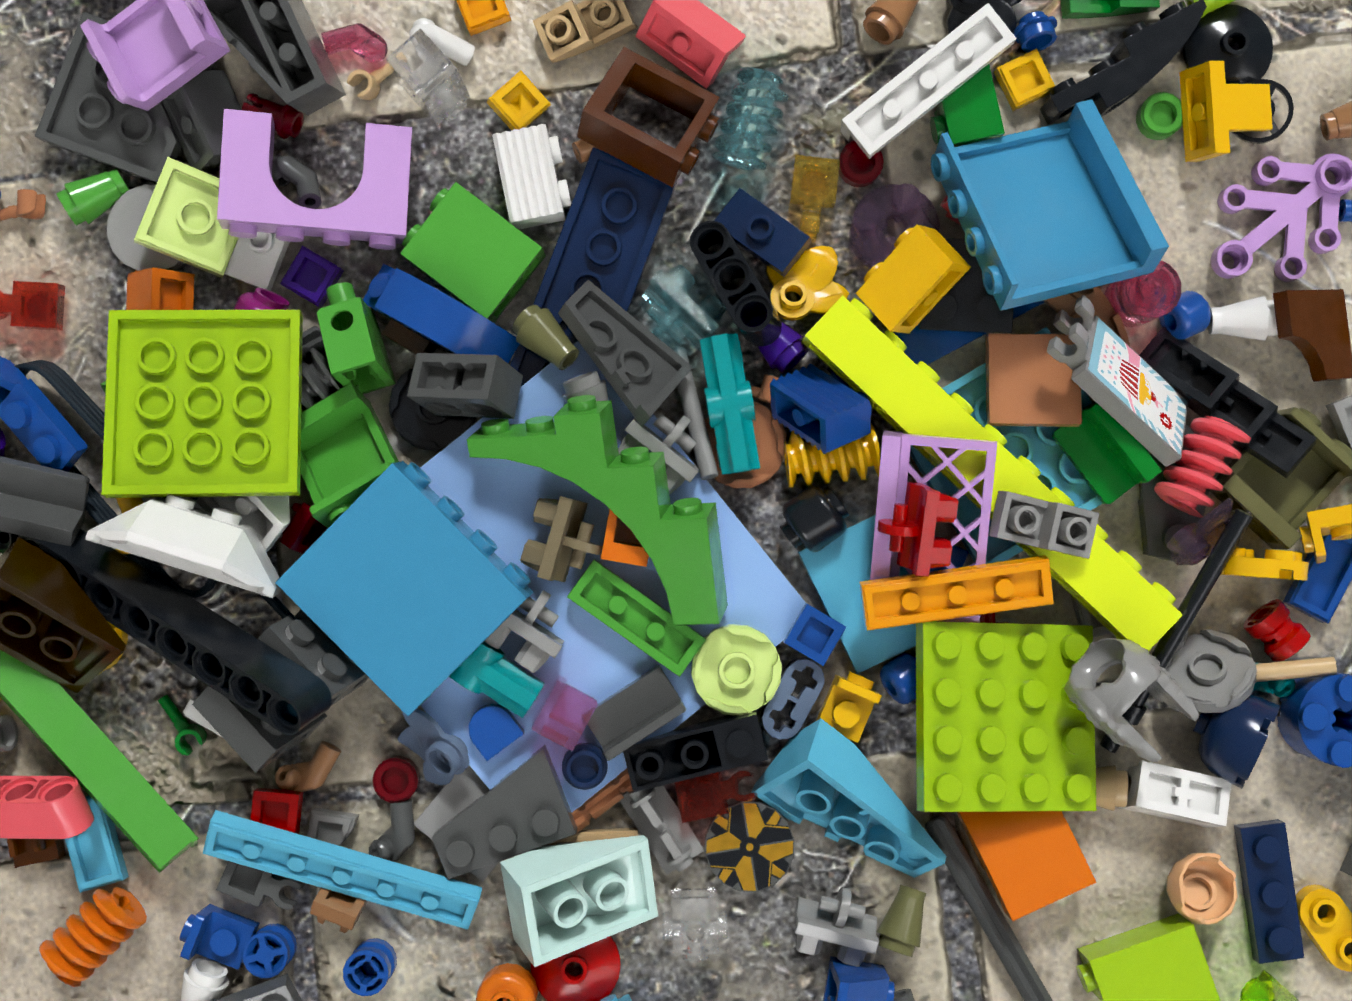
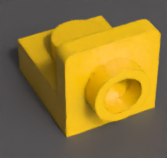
M1352 504L1307 512V526L1299 527V532L1302 535L1301 541L1304 553L1313 552L1316 564L1326 562V550L1322 536L1331 535L1334 541L1352 538Z
M849 671L847 679L835 674L816 721L820 718L847 739L858 743L875 703L879 704L882 695L872 690L875 682L851 671Z

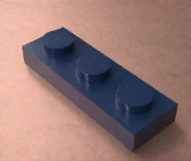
M1275 819L1234 825L1253 960L1263 964L1304 958L1285 822Z

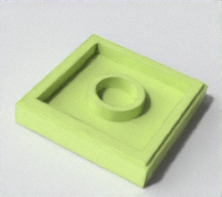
M167 157L135 235L134 243L223 278L239 237L229 235V229H222L217 220L220 178Z

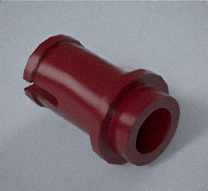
M250 93L246 97L247 101L253 103V106L244 102L242 110L272 113L275 131L280 138L287 139L289 136L295 138L299 135L304 122L302 112L288 104L284 106L259 97L254 93Z

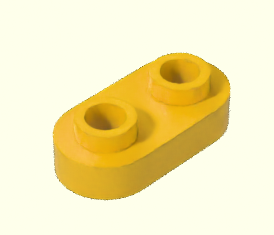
M1315 884L1302 888L1296 894L1300 925L1326 961L1340 970L1352 971V953L1349 955L1344 953L1345 946L1352 942L1351 911L1337 893L1324 886ZM1327 904V914L1322 918H1318V909L1322 905Z

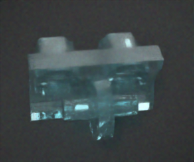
M678 265L666 274L659 270L651 278L650 285L642 295L651 305L646 313L657 323L652 333L659 339L668 333L678 344L686 338L700 351L699 340L713 336L720 326L718 322L726 311L724 304L715 296L707 295L697 305L687 295L696 281L693 275L682 265Z

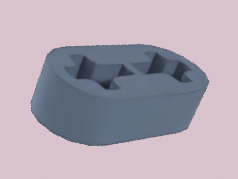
M796 658L790 661L781 674V683L774 697L764 705L761 720L766 732L772 737L781 740L795 736L801 729L822 691L825 682L824 673L821 667L813 660ZM806 666L811 667L810 676L815 680L812 687L804 685L798 696H793L791 693L796 686V680L791 677L795 669L802 672ZM788 699L793 701L794 703L789 710V716L793 719L792 725L789 727L783 724L779 730L773 728L775 721L770 716L772 710L781 711Z

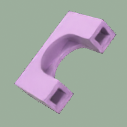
M224 109L217 220L222 229H229V235L241 238L257 237V232L276 233V239L288 242L304 241V236L323 237V243L335 246L350 245V240L369 241V247L382 250L396 249V244H402L403 239L406 238L412 127L366 123L363 174L357 189L348 199L336 206L325 209H311L290 201L279 191L273 181L275 124L272 113Z

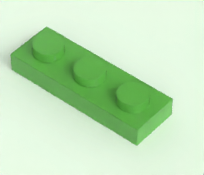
M595 559L592 560L567 595V598L679 677L706 641L705 637L688 625H674L670 612Z

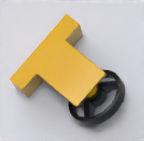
M1207 61L1179 72L1185 162H1201L1230 153L1229 132H1233L1239 139L1252 144L1270 142L1278 138L1287 129L1292 120L1294 112L1292 97L1288 90L1278 82L1258 79L1246 84H1226L1224 61ZM1275 89L1284 96L1288 105L1287 119L1280 129H1278L1272 119L1275 113V104L1271 96ZM1270 131L1272 135L1263 138H1253L1241 132Z

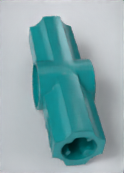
M738 333L720 334L700 339L707 388H704L710 428H714L716 450L721 474H734L760 469L753 421H756L750 382L745 379L744 361Z
M483 642L449 676L459 685L474 693L481 694L482 692L521 718L530 709L545 684L505 658V653L500 648L498 650L486 642Z

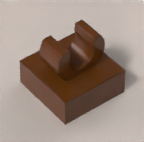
M7 838L10 857H13L15 868L59 859L66 855L63 839Z

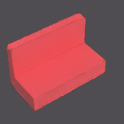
M653 0L635 35L637 39L706 89L714 83L728 56L742 44L746 37L744 33L699 0Z

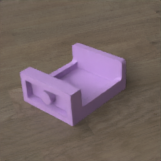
M136 0L105 24H99L87 19L80 25L88 40L86 46L89 53L101 64L109 79L107 86L111 94L123 104L149 111L231 51L204 0Z

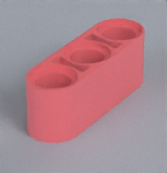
M0 776V838L67 839L81 834L92 825L94 815L78 779L74 776Z

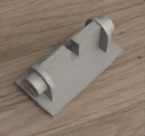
M664 785L623 794L624 798L620 800L621 804L640 834L648 839L649 848L666 875L675 869L678 872L686 869L694 862L692 858L705 851Z

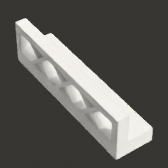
M987 3L844 117L841 121L840 132L848 142L854 139L870 159L1011 47L1017 38L990 4Z

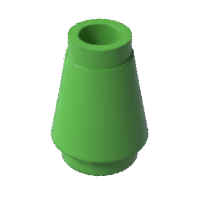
M115 168L109 172L106 171L64 184L66 189L56 193L69 217L77 226L85 221L88 224L92 223L112 207L115 201L126 193L129 188Z

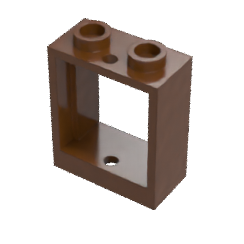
M623 47L582 110L577 137L673 188L682 172L689 175L693 170L701 152L697 149L700 141L703 140L708 143L712 138L720 121V118L714 115L720 97ZM630 87L693 120L676 148L612 116Z

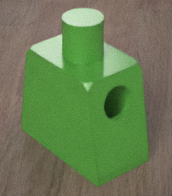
M342 282L328 287L326 293L330 305L320 308L317 311V318L331 375L343 387L352 383L362 394L395 385V377L374 313L361 297H356L351 283Z

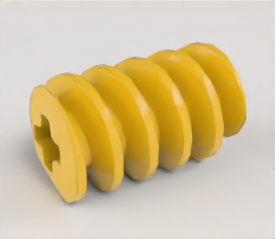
M872 424L869 435L826 454H823L822 450H818L816 445L812 447L810 442H804L799 434H795L794 430L791 431L788 444L784 441L785 469L789 488L794 487L797 474H802L807 486L812 485L815 472H820L825 484L830 483L833 470L838 471L843 482H848L852 468L856 469L861 480H866L868 469L871 466L874 467L879 477V441Z

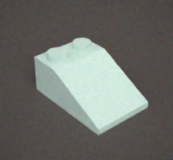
M644 835L541 846L500 862L513 939L534 967L658 917L649 843Z

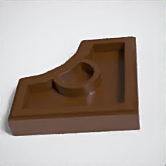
M1344 289L1285 290L1273 293L1279 339L1292 342L1300 349L1309 365L1313 382L1352 378V350Z

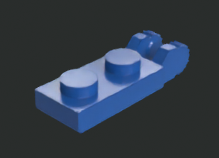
M0 356V418L41 466L69 472L86 451L88 445L32 379H27L19 368L14 366L15 364L11 360Z

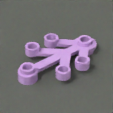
M1326 154L1318 158L1313 165L1281 162L1274 156H1267L1253 166L1251 171L1252 179L1260 186H1269L1278 180L1307 183L1308 185L1297 194L1247 190L1239 184L1230 185L1221 191L1217 202L1219 208L1224 213L1235 214L1242 209L1272 211L1274 213L1240 241L1230 240L1218 246L1211 256L1213 271L1225 279H1232L1244 274L1252 265V254L1286 227L1283 257L1276 261L1274 271L1277 278L1284 282H1292L1301 278L1307 270V262L1303 257L1307 211L1318 199H1320L1319 228L1310 233L1308 244L1310 249L1317 254H1326L1335 250L1341 243V234L1338 230L1340 197L1352 189V161L1340 154ZM1263 164L1269 165L1272 168V178H1267L1263 175ZM1325 171H1331L1335 175L1334 184H1330L1327 181ZM1229 192L1238 195L1240 200L1238 206H1233L1229 203ZM1321 232L1326 233L1330 238L1328 247L1323 246L1319 241ZM1224 254H1228L1233 258L1234 266L1232 269L1226 268L1223 265L1222 257ZM1287 260L1292 261L1296 265V273L1294 275L1289 274L1285 269Z

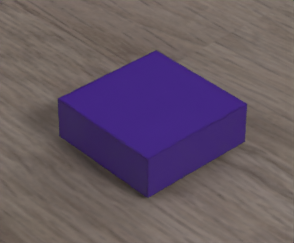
M302 245L280 284L322 308L328 299L326 289L337 284L344 270Z

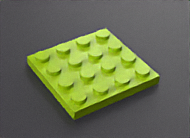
M109 310L101 495L106 498L167 497L169 495L179 497L300 496L303 315L301 311Z
M938 621L916 624L917 811H1096L1095 726L1091 721L1087 720L1086 715L1082 711L1078 710L1076 704L1069 700L1064 690L1072 665L1078 662L1093 642L1092 625Z

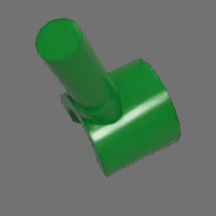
M168 695L158 700L179 733L175 738V747L179 753L188 756L193 752L191 745L185 740V734L194 735L200 745L205 743L207 732L204 727L196 723L189 724Z

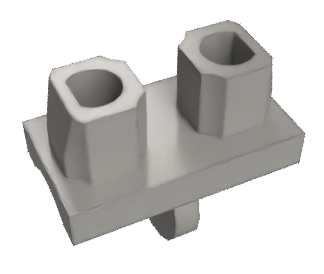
M663 414L658 417L653 425L667 435L664 440L645 425L641 427L635 418L626 427L625 431L628 434L624 437L618 448L619 454L622 450L631 447H647L651 452H664L669 495L680 487L685 480L691 482L699 472L698 467L671 447L675 442L689 453L697 443L684 432L691 422L685 415L682 416L676 425Z
M543 590L536 601L529 597L519 606L527 611L528 614L524 615L515 610L484 642L499 650L512 630L526 639L514 660L530 672L535 673L550 656L553 658L557 656L564 640L535 622L537 618L552 628L559 616L544 607L551 595Z
M841 887L836 899L821 895L819 902L798 897L795 907L796 950L814 956L820 953L823 941L838 944L837 959L844 964L859 967L867 952L876 953L879 944V938L876 936L877 917L865 914V906L851 903L852 891L848 888Z

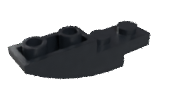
M1199 0L1187 7L1184 1L1178 2L1159 14L1160 21L1148 27L1144 21L1133 25L1119 35L1121 42L1110 53L1111 58L1100 62L1088 71L1090 77L1078 83H1075L1073 78H1069L1048 91L1050 98L1040 108L1047 125L1070 114L1075 103L1092 99L1102 117L1134 96L1184 46L1197 27L1207 7L1204 0Z

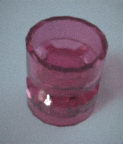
M1160 261L1153 273L1108 284L1104 295L1111 303L1114 311L1119 313L1124 326L1139 327L1168 314L1177 306L1181 297V281L1178 273L1168 263Z

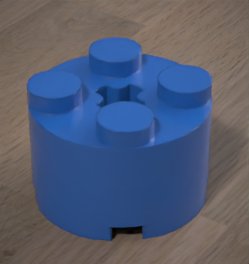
M1337 672L1335 675L1295 679L1294 691L1287 697H1280L1279 700L1282 703L1280 717L1277 716L1282 737L1291 748L1309 758L1342 768L1352 767V675Z

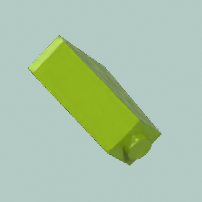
M1179 913L1077 948L1082 964L1076 966L1080 981L1087 993L1093 992L1101 1001H1220L1194 924Z

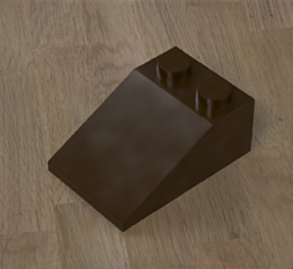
M19 537L0 556V650L71 691L78 693L124 652L126 644L63 564L44 553L40 548L31 545Z

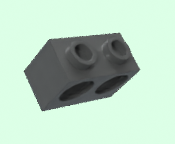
M417 353L407 397L434 415L514 419L523 375L498 355Z

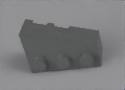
M204 0L223 37L249 61L251 67L286 104L310 115L346 95L302 0Z

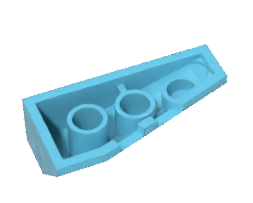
M821 718L791 737L753 786L751 793L767 805L775 808L783 817L797 824H800L803 818L826 829L825 837L836 842L842 837L864 846L863 851L866 856L913 878L945 864L947 856L858 747Z

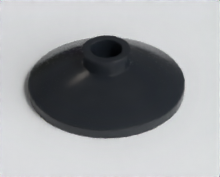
M1229 4L1202 17L1183 46V56L1187 69L1207 61H1224L1226 84H1246L1250 81L1261 79L1268 70L1273 55L1272 37L1264 21L1245 7ZM1229 37L1238 42L1239 50H1234L1229 46Z

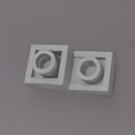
M998 491L988 536L1089 559L1099 513L1009 491Z

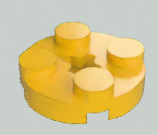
M1236 548L1220 574L1292 580L1293 571V580L1308 581L1309 562L1302 561V553L1295 551L1265 549V558H1254L1255 550Z

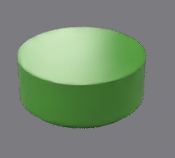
M1158 92L1149 96L1139 106L1136 113V124L1140 132L1152 140H1164L1171 137L1183 125L1181 101L1173 94L1167 92Z

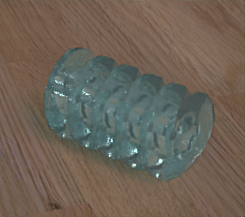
M743 67L737 73L739 83L732 88L731 96L734 100L729 102L726 107V113L729 117L721 122L720 129L724 135L718 136L715 141V147L719 152L711 155L719 162L738 169L766 170L767 164L759 159L757 154L771 153L772 146L763 141L762 138L763 136L777 135L778 129L767 122L768 119H782L783 112L774 107L773 104L774 102H787L789 95L778 89L779 85L783 84V80L779 76L763 69Z

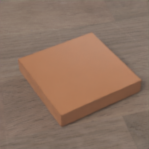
M988 333L985 337L987 424L991 426L1079 427L1082 424L1081 388L1071 379L1073 370L1047 353L1049 341L1056 336L1065 344H1075L1068 338L1069 335Z

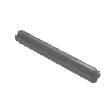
M943 814L930 819L925 824L927 833L947 856L946 866L1023 1000L1053 1001L949 819Z

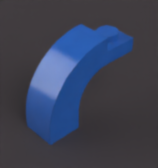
M383 264L378 274L372 279L369 290L363 298V301L371 309L390 319L392 318L452 354L498 355L505 362L509 363L519 346L516 337L440 290L398 268L394 269Z

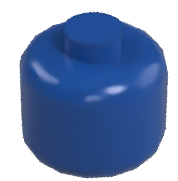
M1185 291L1165 300L1159 308L1158 316L1162 328L1166 327L1171 335L1178 340H1184L1205 331L1211 321L1208 302L1195 291Z
M909 653L898 655L880 670V679L883 687L900 704H909L916 699V657Z

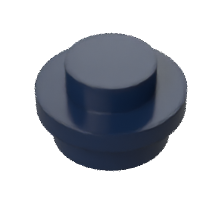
M576 744L564 755L562 761L563 776L571 786L577 789H592L598 786L607 774V759L603 751L594 744Z

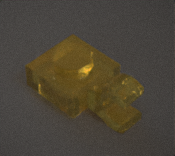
M795 155L789 203L802 205L799 229L810 236L811 239L816 240L820 227L821 207L834 208L836 203L840 160Z

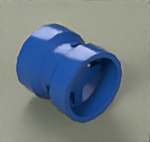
M379 938L363 941L344 965L343 979L346 986L353 993L360 996H372L380 992L394 973L397 965V955L394 948L387 941Z

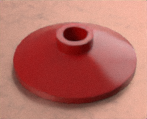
M609 936L534 967L531 963V974L536 980L538 991L547 1001H599L609 996L618 981L621 966L620 953L612 936ZM571 962H577L582 966L583 972L578 976H572L567 972L566 966Z

